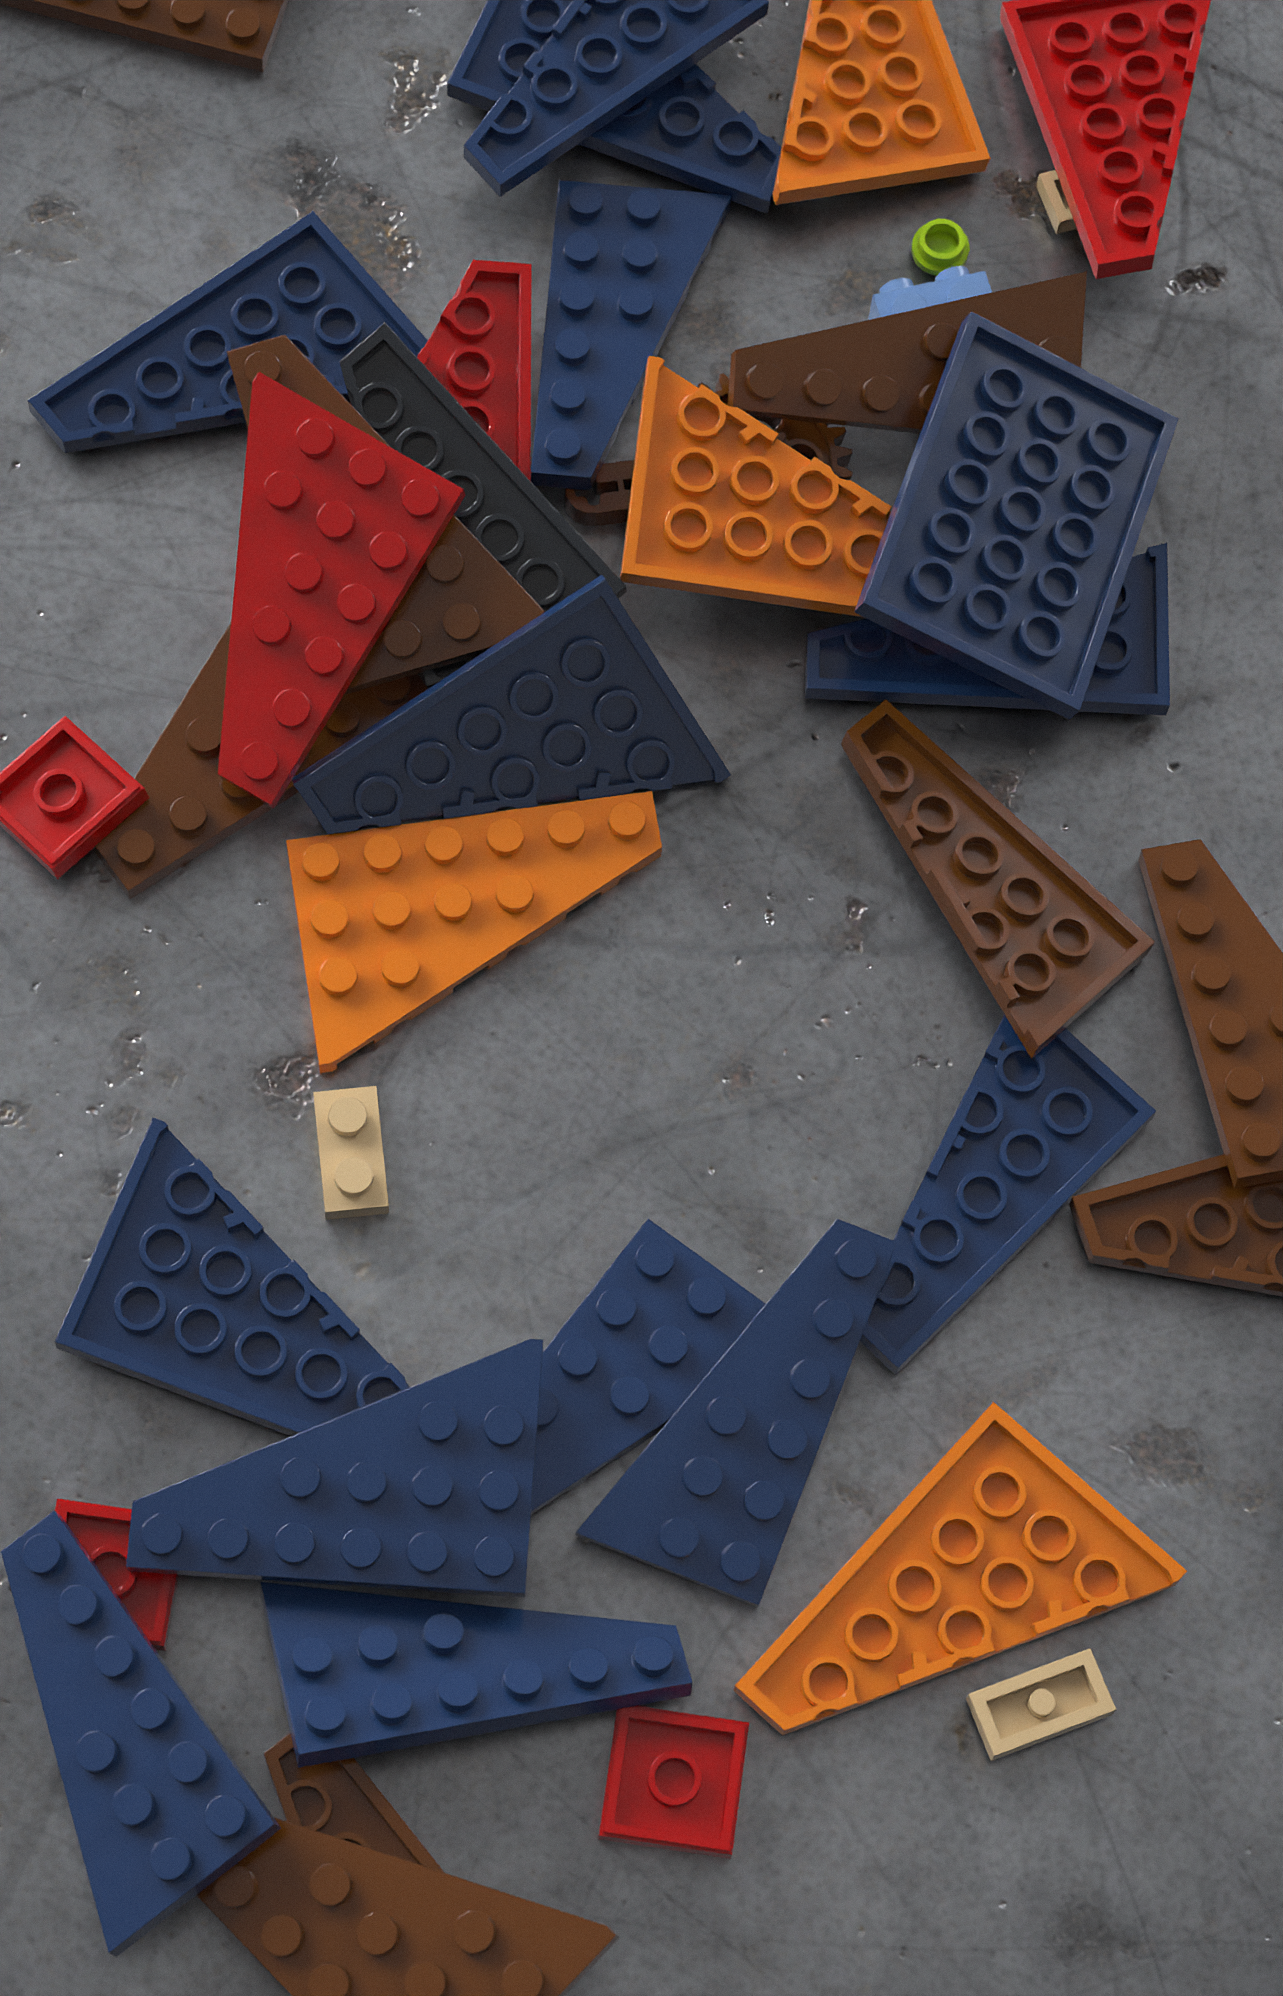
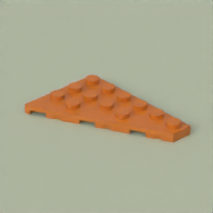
M932 0L809 1L772 195L776 205L985 172L991 158Z
M648 356L620 580L625 583L860 616L854 613L890 517L892 506L853 481L839 478L834 474L830 466L816 457L811 461L777 439L779 434L740 408L726 405L721 401L718 394L701 384L698 388L665 367V360L662 358Z
M652 791L286 840L320 1073L333 1072L337 1069L338 1063L372 1041L374 1044L391 1034L394 1027L402 1021L412 1020L452 994L454 987L486 966L490 969L504 960L508 952L515 947L530 943L565 920L567 913L598 893L603 895L617 886L620 879L628 873L638 872L661 857L662 843Z
M993 1402L738 1681L733 1691L783 1736L1174 1587L1187 1570Z

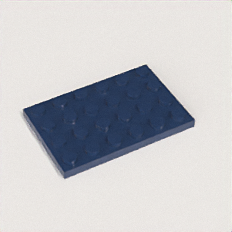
M970 312L959 328L854 613L1070 720L1080 711L1179 418L997 324Z

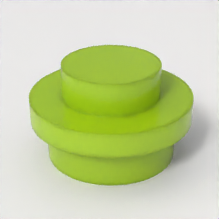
M934 219L923 225L915 233L911 245V254L916 265L924 272L935 276L950 267L964 266L970 250L968 238L962 228L957 223L948 219Z

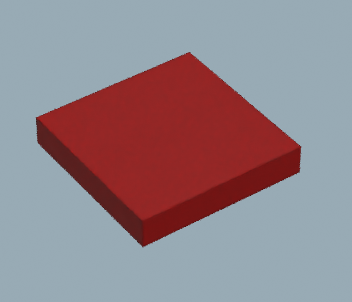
M66 716L62 717L0 772V826L57 880L149 799L145 788Z
M57 1498L55 1511L65 1520L155 1650L166 1651L179 1575L128 1571L126 1562L132 1509Z
M643 1706L617 1709L598 1839L731 1859L749 1722Z

